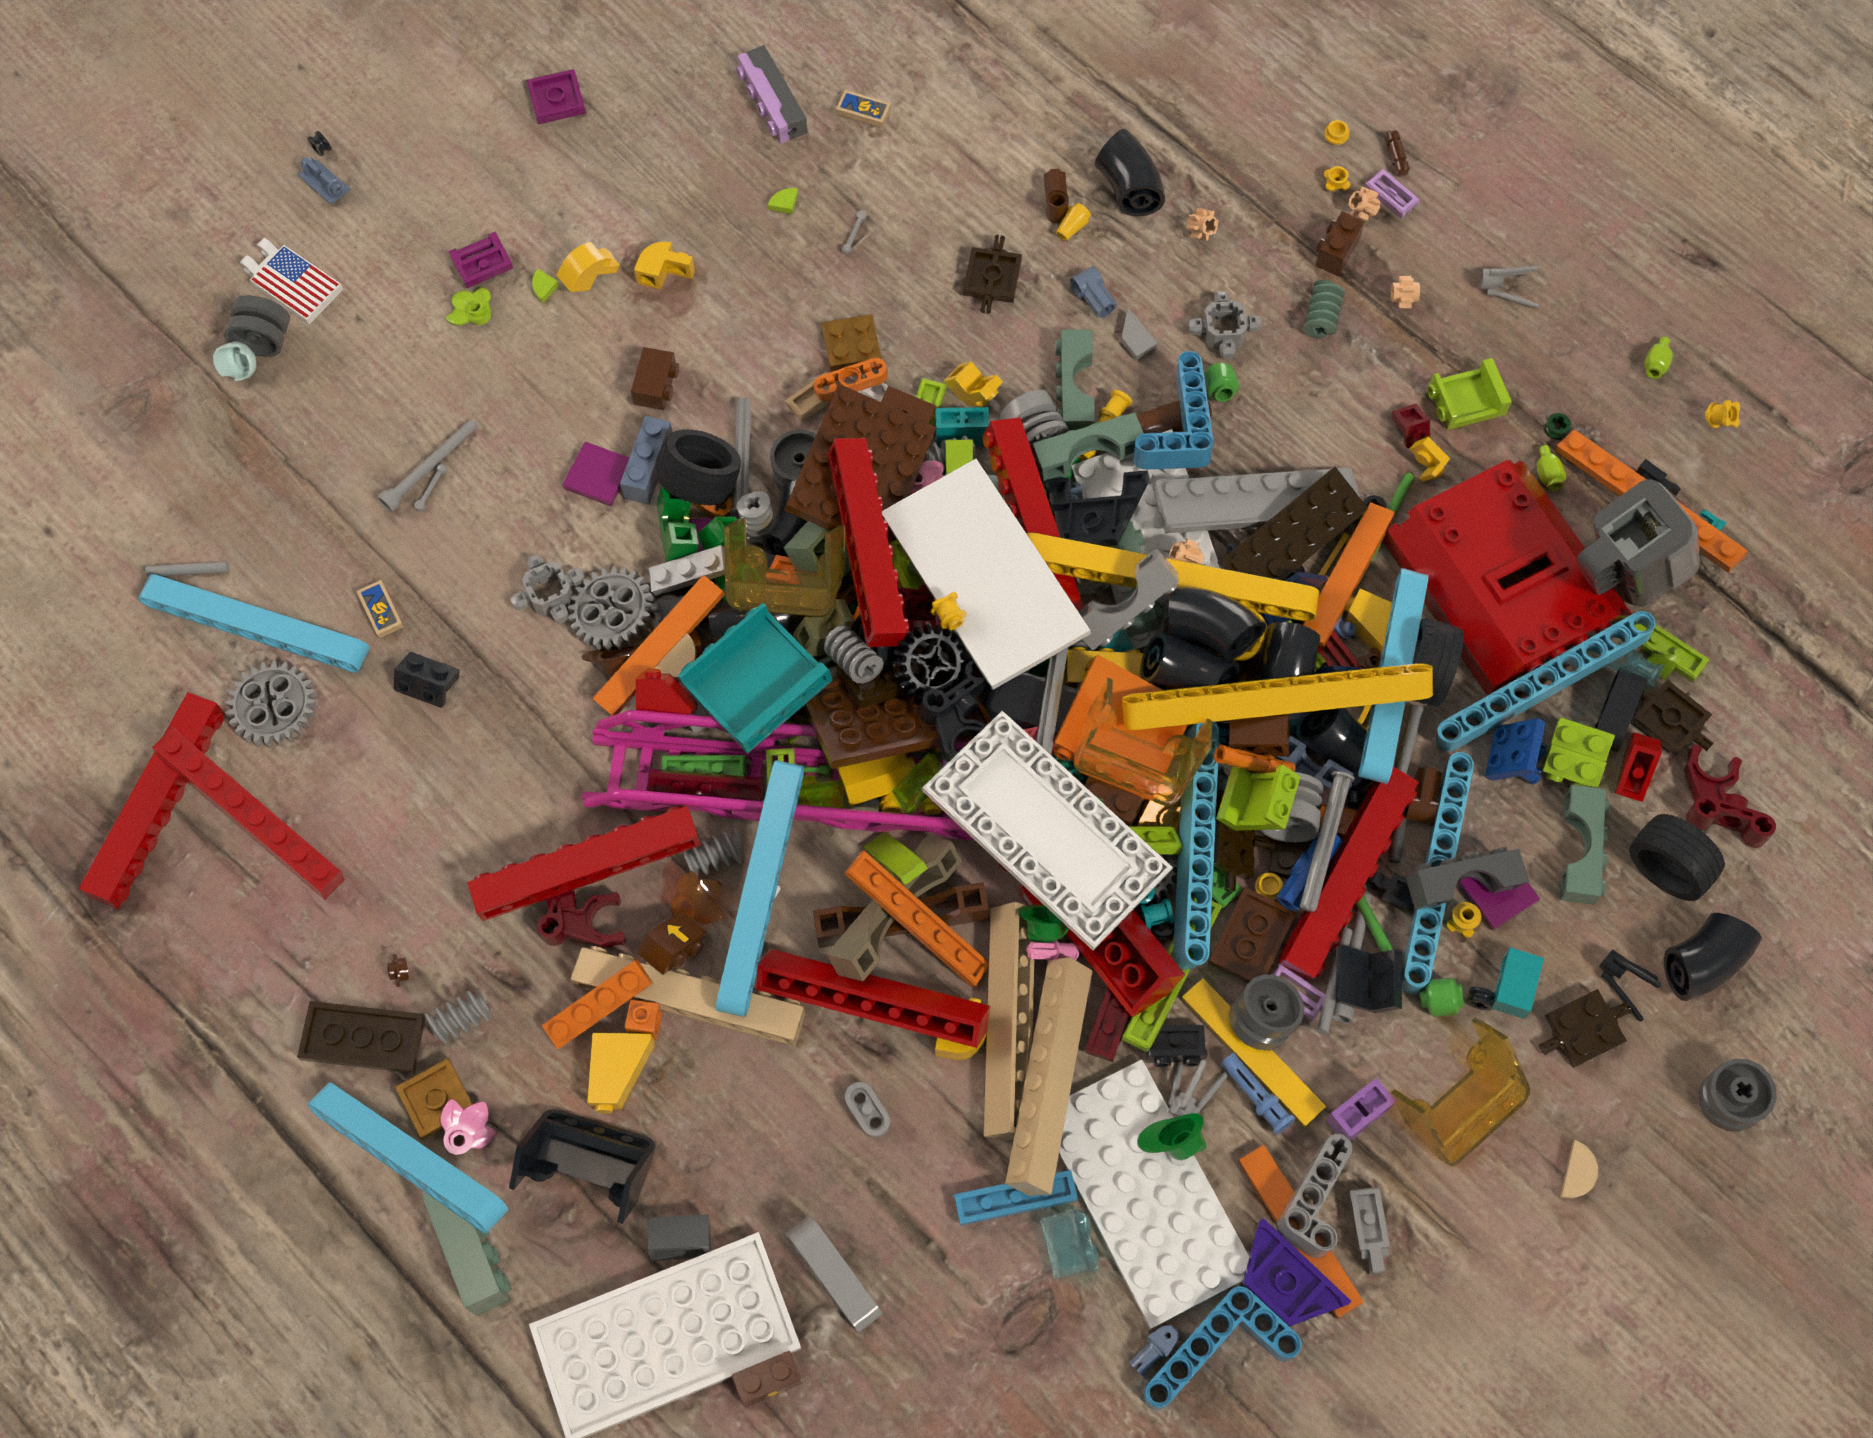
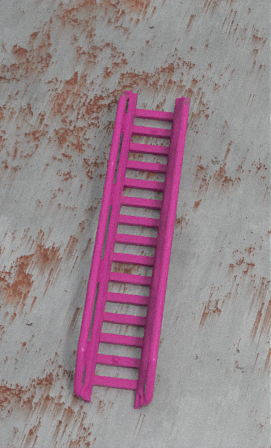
M628 710L599 720L595 730H592L593 745L614 747L607 792L584 791L582 795L583 806L597 807L605 805L612 808L653 812L665 811L675 806H688L690 811L708 812L723 818L760 821L764 801L648 791L649 771L652 765L653 752H669V755H681V753L697 755H746V759H752L749 776L761 777L763 760L766 761V750L793 748L774 746L775 740L795 736H817L812 725L783 723L772 732L775 734H770L747 754L737 742L664 736V731L684 726L708 727L725 731L712 716ZM634 721L652 722V723H663V724H660V725H658V726H656V727H654V728H651V727H643L642 725H640L639 723L634 722ZM621 724L632 728V733L608 731L609 728ZM971 739L954 743L957 754ZM626 748L641 749L635 790L620 789ZM794 748L795 763L807 764L806 767H818L825 764L830 766L823 750ZM778 755L773 756V761H778ZM784 755V762L789 763L788 755ZM913 758L917 773L914 774H917V777L935 776L944 767L943 761ZM836 768L833 774L830 807L813 806L817 773L806 772L802 805L797 804L793 820L820 822L840 829L873 832L900 829L932 832L950 839L974 840L952 818H948L944 811H942L941 817L925 816L924 812H919L917 783L913 815L842 809L843 785Z

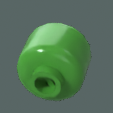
M1216 363L1205 370L1206 392L1211 400L1226 402L1235 396L1239 390V381L1231 365Z
M1453 978L1432 979L1426 985V990L1420 991L1422 1008H1428L1430 1015L1433 1017L1457 1015L1460 1007H1464L1462 984H1457Z

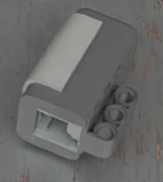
M1651 479L1644 480L1595 515L1593 525L1596 541L1577 556L1580 573L1598 595L1605 593L1617 584L1634 605L1647 606L1673 588L1674 590L1697 572L1700 565L1698 531L1694 521L1666 487Z

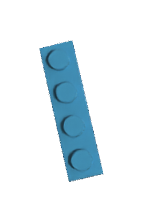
M1071 1170L1055 1173L1052 1194L1029 1196L1006 1184L954 1194L960 1226L1078 1201Z

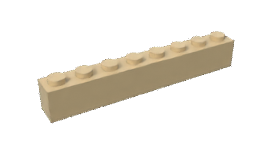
M1018 902L991 908L988 1005L991 1007L986 1047L984 1137L1004 1142L1014 1140L1033 1040L1034 959L1028 957L1026 946H1029L1030 942L1035 941L1029 940L1027 936V920L1019 915L1020 909L1027 905Z
M591 946V949L582 947L571 981L576 988L591 991L629 965L635 958L626 954H618V957L607 954L608 951L596 946ZM647 961L645 964L640 963L653 981V984L630 1000L659 1003L664 1012L796 1047L805 1017V1010L803 1006H800V1002L789 998H784L783 1001L773 999V996L767 992L756 991V994L752 993L746 1017L716 1011V1001L720 984H717L718 981L708 976H701L700 979L691 977L689 972L682 969H673V971H668L662 975Z
M1071 957L1048 960L1005 1182L1006 1185L1029 1196L1052 1194L1092 970Z

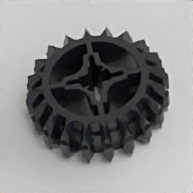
M925 624L924 630L920 626H915L914 634L908 631L905 636L908 642L904 640L898 642L902 650L893 651V655L899 656V661H893L892 666L900 668L899 671L894 673V677H903L899 686L904 688L909 685L907 694L913 695L917 691V699H923L924 694L928 690L938 689L946 693L945 690L949 691L954 688L952 683L958 685L962 682L958 674H963L965 669L960 668L961 663H967L968 659L960 658V654L964 653L966 649L965 647H956L961 639L959 637L951 639L953 633L951 630L943 632L941 625H936L934 630L931 624ZM931 639L923 653H912L920 642ZM940 644L947 651L949 662L942 658V647H940ZM931 658L930 660H934V663L940 666L926 665V661L920 659ZM910 662L917 665L920 681L913 675ZM939 670L947 672L941 681L929 686L930 679H934L935 674Z

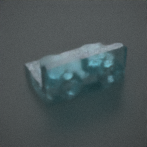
M1072 1209L1040 1219L1054 1279L1059 1280L1083 1272L1098 1270L1097 1262L1099 1256L1096 1247L1091 1242L1089 1234L1091 1232V1223L1084 1211Z

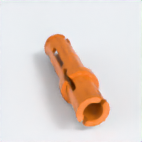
M1219 745L1214 754L1215 762L1219 764H1227L1258 773L1276 772L1278 765H1284L1295 772L1293 762L1279 760L1271 754L1259 755L1225 745Z

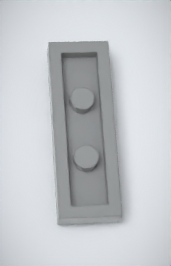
M720 545L650 567L651 592L658 596L694 585L703 575L710 580L729 574L726 549Z

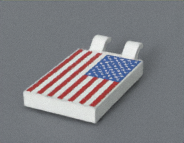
M263 238L257 244L262 249L261 254L266 257L260 265L249 256H246L240 262L245 267L243 270L252 276L250 279L252 286L309 325L343 290L339 282L285 245L278 250L266 238Z

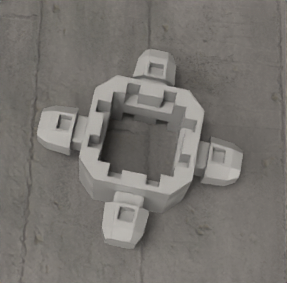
M1225 291L1216 292L1214 302H1211L1205 308L1203 320L1195 318L1188 321L1189 334L1201 335L1204 333L1205 344L1211 349H1219L1223 359L1234 358L1236 348H1239L1244 343L1246 331L1256 332L1261 330L1262 327L1260 316L1248 315V317H1245L1244 306L1238 301H1230L1229 295ZM1214 317H1217L1218 320H1226V317L1235 320V324H1237L1236 333H1232V330L1219 334V330H1214L1212 326Z
M539 555L529 557L528 566L530 570L525 572L522 579L526 591L523 593L520 591L510 598L515 610L526 609L528 605L532 604L539 615L546 617L551 614L557 623L567 621L569 615L566 607L571 605L572 600L570 597L573 596L570 587L580 585L585 578L581 568L567 570L568 573L564 574L558 563L551 561L544 563ZM551 576L553 580L558 579L563 588L560 590L561 595L553 594L545 602L543 598L538 600L533 590L537 588L535 583L540 582V584H543Z

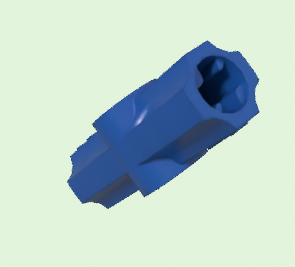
M1337 834L1329 863L1343 843ZM1318 836L1311 843L1307 852H1303L1290 872L1291 876L1276 897V900L1288 910L1297 912L1300 909Z

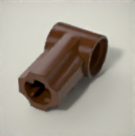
M1050 169L1047 173H1044L1046 217L1053 223H1061L1069 208L1066 174L1060 169Z
M1428 766L1418 767L1415 774V780L1419 782L1415 788L1417 795L1414 801L1407 807L1405 819L1433 826L1439 806L1437 795L1442 775L1436 768Z

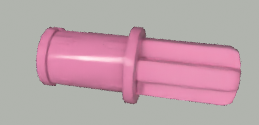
M1057 940L1052 942H1030L1029 946H1026L1030 959H1046L1048 961L1071 957L1077 960L1079 956V949L1073 942L1059 943Z

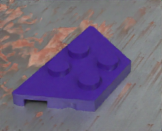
M1264 1218L1258 1222L1242 1284L1289 1327L1350 1304L1351 1300Z

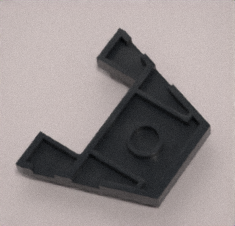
M1148 470L1124 472L1122 494L1120 496L1070 500L1072 484L1069 478L1046 480L1045 484L1054 510L1060 537L1100 546L1118 545L1150 481Z

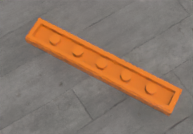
M1370 502L1368 510L1365 511L1318 597L1316 618L1312 621H1305L1303 626L1309 627L1320 635L1319 646L1324 647L1346 608L1349 598L1353 595L1394 520V511Z
M703 575L593 697V700L612 716L619 714L636 695V678L644 670L654 669L686 633L689 635L725 595L724 591Z
M860 852L844 874L969 986H976L989 968V962L867 852Z
M1262 1145L1240 1158L1238 1163L1277 1223L1294 1191L1265 1145ZM1289 1218L1290 1226L1299 1230L1297 1221ZM1315 1235L1316 1243L1325 1247L1323 1238ZM1296 1248L1351 1300L1349 1305L1332 1311L1336 1319L1364 1303L1332 1251L1321 1258H1313Z

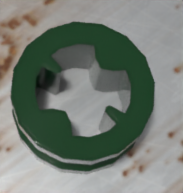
M1562 413L1550 415L1544 427L1546 435L1555 440L1565 438L1570 430L1571 421L1568 416ZM1556 423L1561 424L1560 430L1554 428Z

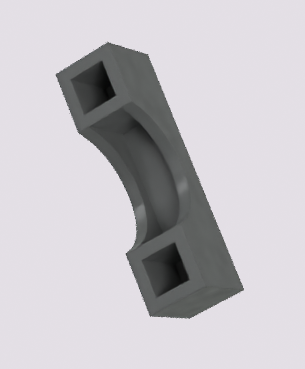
M1501 847L1490 851L1491 855L1483 856L1482 852L1465 856L1464 861L1458 862L1457 858H1450L1439 862L1440 866L1432 867L1431 863H1426L1414 867L1415 872L1405 878L1415 911L1442 905L1453 899L1455 885L1460 877H1470L1478 880L1491 894L1516 889L1530 882L1520 850L1508 851L1507 847Z

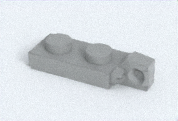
M1380 1188L1349 1190L1348 1197L1361 1260L1367 1259L1370 1275L1383 1274L1385 1272L1383 1257L1389 1256L1388 1249L1390 1248Z

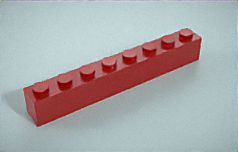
M1021 417L991 421L983 433V444L985 448H988L991 457V468L996 472L998 478L999 493L1004 497L1005 503L1025 533H1038L1060 538ZM1053 573L1077 611H1080L1083 608V604L1074 577Z
M866 438L834 439L829 449L828 457L867 647L899 646L898 642L903 640L909 631V623L907 618H904L902 611L904 601L902 594L898 592L897 569L893 568V548L891 544H888L887 540L888 525L882 516L883 501L877 493L878 478L872 469V450L868 449Z
M187 692L164 735L173 727L205 754L210 747L213 734L223 723L225 713L216 702ZM155 751L78 888L88 898L116 909L128 898L130 886L135 877L141 874L148 853L156 847L157 837L162 828L169 823L171 811L176 802L182 799L184 787L187 784L183 778L158 758Z
M172 727L152 747L160 760L323 900L345 880L341 871L176 729Z
M1393 766L1387 784L1373 781L1342 839V845L1328 865L1329 868L1326 871L1317 909L1314 912L1304 910L1277 960L1278 964L1283 965L1304 980L1313 979L1322 974L1327 964L1324 960L1328 952H1332L1339 943L1340 938L1337 935L1341 928L1346 927L1353 915L1350 911L1354 903H1358L1366 891V888L1363 886L1367 879H1370L1377 871L1379 864L1376 862L1380 854H1384L1391 844L1390 835L1393 830L1399 828L1404 820L1402 813L1406 805L1409 806L1417 795L1415 791L1419 783L1417 780Z
M675 806L668 809L662 815L643 817L639 820V823L630 826H617L610 833L604 835L595 834L588 836L584 839V842L575 845H562L557 848V851L549 854H536L530 857L529 861L521 864L511 863L505 865L498 872L479 874L474 880L467 882L476 914L482 921H486L701 846V842L688 806Z
M770 949L758 964L756 990L977 1048L988 1030L990 1005L870 974L864 981L840 976L836 973L832 964Z

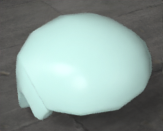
M232 341L216 348L213 354V365L222 377L231 376L234 378V381H240L251 377L256 370L255 353L242 342Z

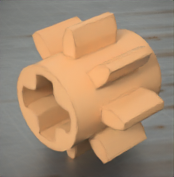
M1361 187L1360 191L1354 192L1349 199V206L1353 209L1351 215L1365 221L1368 220L1369 216L1376 215L1381 204L1376 198L1379 193L1365 187Z
M1196 208V213L1189 214L1186 228L1192 232L1191 238L1208 241L1209 235L1216 234L1219 220L1213 216L1214 211Z
M1399 276V282L1391 284V302H1397L1399 309L1412 308V302L1419 301L1420 285L1419 282H1413L1414 279L1411 276Z
M1187 538L1185 542H1176L1172 546L1169 559L1201 565L1203 553L1198 548L1199 543Z

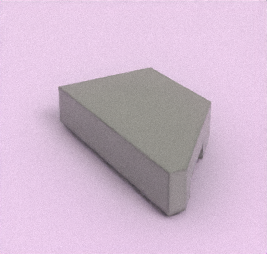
M1130 309L1127 310L1121 343L1135 360H1138L1155 350L1158 343Z

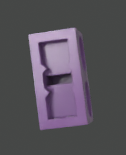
M1375 1078L1334 1110L1326 1122L1336 1134H1343L1351 1141L1389 1111L1396 1100L1380 1081Z

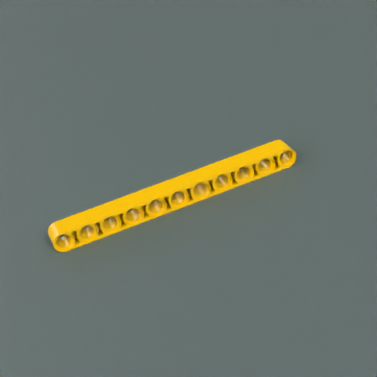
M1026 533L1052 573L1134 589L1137 587L1135 565L1144 559L1147 554L1038 533ZM1167 559L1178 572L1179 582L1177 587H1198L1212 590L1255 609L1259 613L1300 621H1312L1316 618L1319 590L1315 587Z
M1419 663L1130 694L1122 698L1124 727L1130 730H1141L1427 699L1433 696V668L1431 665Z

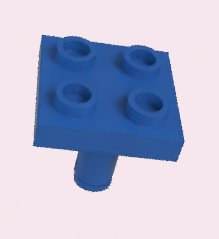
M1535 718L1497 726L1493 735L1485 777L1494 781L1519 776L1529 784H1536L1541 778L1538 774L1542 773L1541 769L1536 767L1537 760L1544 757L1546 751L1543 749H1547V745L1542 742L1545 722Z

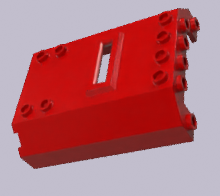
M1505 460L1414 506L1407 512L1410 517L1400 525L1398 523L1393 524L1387 530L1383 540L1384 545L1400 568L1429 576L1424 603L1435 620L1454 625L1463 630L1464 641L1461 658L1487 696L1515 681L1518 675L1526 671L1528 673L1543 665V662L1556 658L1566 652V650L1579 645L1632 615L1613 587L1605 593L1598 595L1582 576L1577 556L1585 547L1523 461H1518L1514 464L1511 460ZM1544 556H1547L1552 563L1551 566L1506 589H1503L1497 581Z

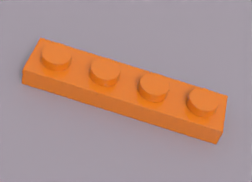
M636 959L541 1026L556 1048L560 1049L652 985L653 981L638 959Z

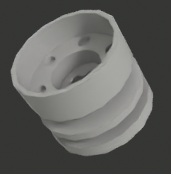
M1045 390L1030 391L1017 397L1000 414V420L1021 417L1033 457V443L1044 438L1062 435L1069 431L1066 423L1063 422L1062 416L1056 412V406L1049 393Z
M1295 772L1301 778L1286 829L1261 831L1266 836L1275 840L1299 843L1310 841L1319 835L1321 812L1319 810L1322 808L1324 787L1318 779L1307 774Z

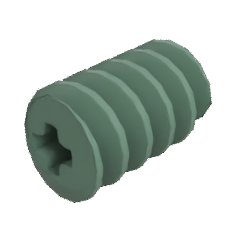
M1316 280L1311 293L1312 297L1309 301L1310 306L1307 309L1303 330L1310 337L1324 338L1326 335L1337 331L1336 324L1339 322L1338 316L1341 313L1340 307L1343 305L1342 298L1345 296V290L1331 281Z

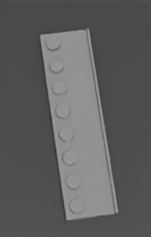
M1338 468L1360 497L1351 468ZM1330 469L1156 480L1152 488L1159 514L1163 515L1165 534L1261 527ZM1364 513L1360 515L1356 520L1361 519Z

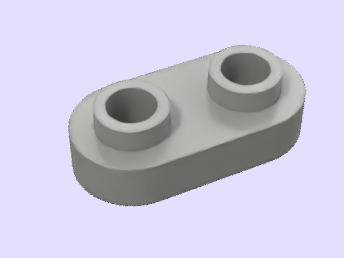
M863 1082L851 1084L845 1092V1102L848 1109L868 1137H883L890 1129L889 1114L868 1084ZM857 1095H863L866 1098L861 1104L856 1103L854 1099ZM878 1119L881 1121V1126L872 1128L870 1126L871 1121Z

